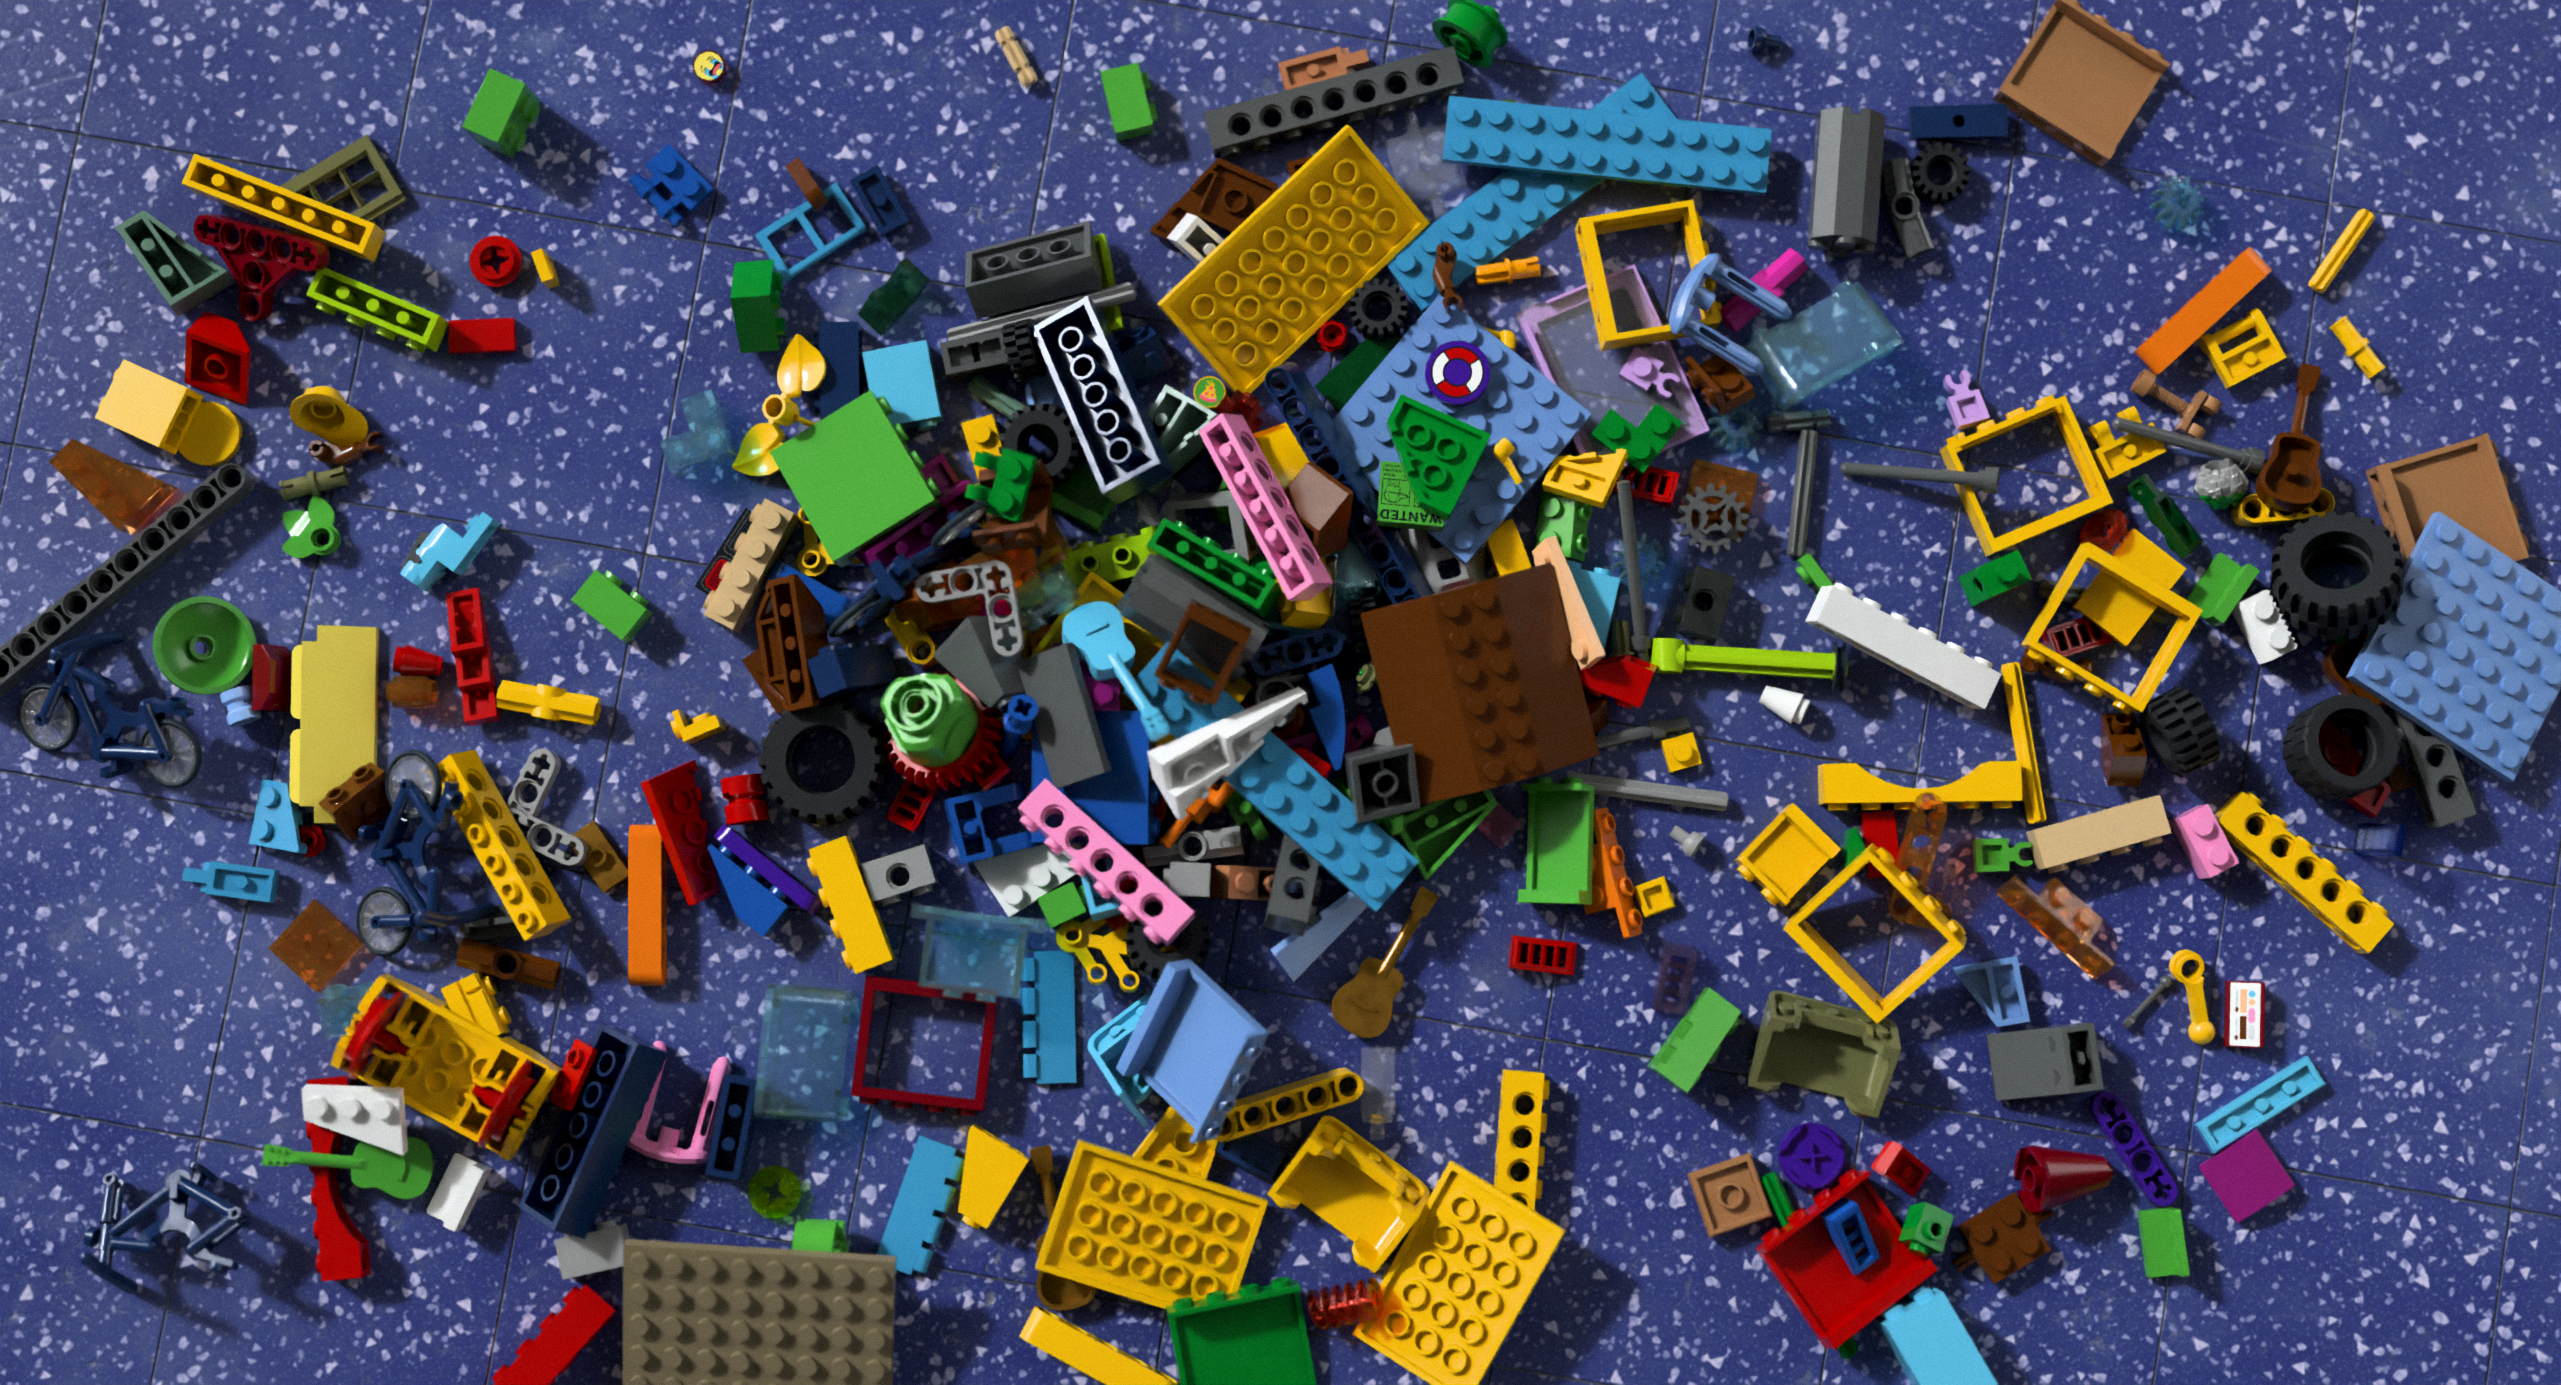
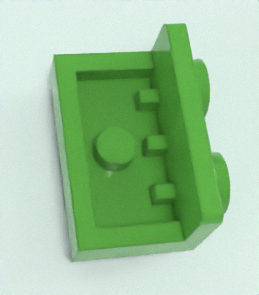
M1541 492L1536 547L1545 538L1556 536L1565 559L1584 562L1585 553L1589 548L1587 526L1592 514L1591 505L1550 492Z

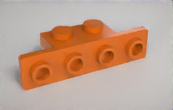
M1604 807L1594 810V833L1597 844H1593L1592 905L1583 906L1586 915L1615 907L1623 937L1627 939L1642 934L1641 927L1643 921L1639 910L1635 907L1632 896L1634 893L1633 884L1630 878L1627 877L1623 864L1625 862V855L1621 846L1618 845L1615 835V819L1609 813L1608 808Z

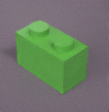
M1138 63L1100 71L1116 140L1122 141L1154 133L1153 122L1159 120L1155 103H1148L1145 93L1151 90L1147 71L1140 72Z
M595 569L571 601L622 641L629 644L653 614L646 608L649 601L634 590L629 595L620 587L623 581L609 570L603 574Z

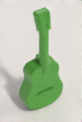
M407 1136L408 1151L404 1155L364 1141L358 1143L353 1156L292 1151V1148L267 1143L264 1146L262 1164L264 1166H289L290 1164L351 1169V1179L357 1187L379 1188L391 1196L400 1199H412L424 1193L430 1183L433 1172V1153L430 1145L422 1138L416 1136Z

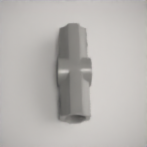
M1241 825L1183 833L1169 850L1159 843L1163 836L1155 837V843L1143 844L1147 868L1169 865L1170 862H1191L1245 854V843ZM1192 837L1198 838L1202 843V850L1196 856L1189 855L1186 850V843Z

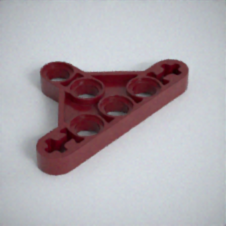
M219 214L200 215L194 221L193 228L196 238L201 243L218 249L239 285V311L241 316L247 321H263L268 319L273 310L274 293L298 271L323 270L329 264V250L324 243L318 240ZM209 227L219 229V233H213V231L209 230ZM234 227L238 229L240 234L237 244L232 239ZM259 234H262L265 239L263 251L257 245ZM285 240L291 247V254L288 258L284 255L282 248ZM310 251L312 255H315V259L303 256L304 252ZM257 266L261 269L263 275L260 283L257 282L254 276ZM254 298L257 299L260 305L257 315L253 312L251 305Z

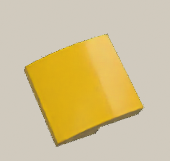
M1287 423L1253 434L1283 491L1286 490L1302 468L1309 463L1308 458Z

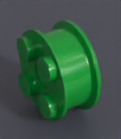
M1449 0L1447 13L1444 17L1435 19L1432 24L1435 36L1445 48L1454 46L1457 58L1478 68H1488L1493 62L1492 54L1497 47H1503L1508 42L1507 31L1498 20L1500 17L1499 13L1488 5L1481 6L1472 0Z

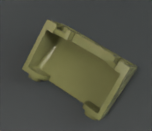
M1785 991L1769 992L1748 1076V1085L1754 1087L1759 1092L1771 1093L1778 1090L1781 1082L1843 1097L1846 1106L1852 1114L1858 1117L1870 1116L1878 1118L1901 1052L1898 1027L1896 1023L1887 1017L1876 1024L1865 1011Z

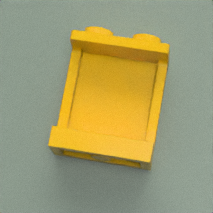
M1792 803L1788 804L1734 861L1739 865L1736 870L1749 883L1754 880L1763 888L1760 894L1771 905L1775 906L1778 903L1780 906H1786L1801 887L1829 859H1832L1841 848L1801 809Z

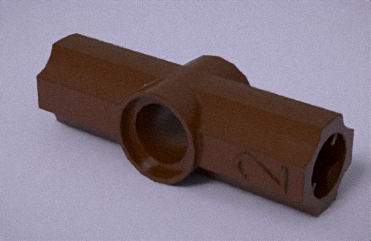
M463 938L457 952L455 966L494 975L501 979H510L555 990L560 977L562 962L523 953L516 949H507ZM506 955H511L516 960V968L510 974L505 972L501 966L502 960Z

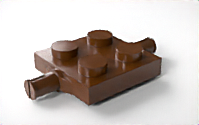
M2015 1192L2010 1193L1956 1226L1966 1242L1968 1252L1952 1260L1953 1266H1957L1955 1268L1956 1271L1961 1273V1271L1976 1263V1265L1984 1270L1992 1284L1998 1283L2051 1250L2041 1235L2039 1224L2055 1216L2054 1211L2031 1213L2023 1206Z

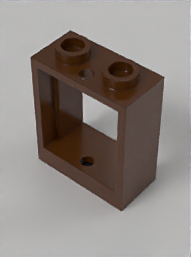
M1191 599L1154 675L1159 677L1158 682L1166 688L1176 691L1177 687L1189 692L1188 697L1196 703L1206 706L1209 702L1215 705L1252 633V628ZM1191 619L1236 641L1212 688L1168 667Z

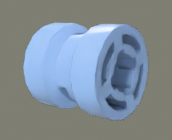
M251 685L232 688L219 694L221 704L227 707L228 714L226 719L229 727L242 726L262 718L260 711L252 710Z

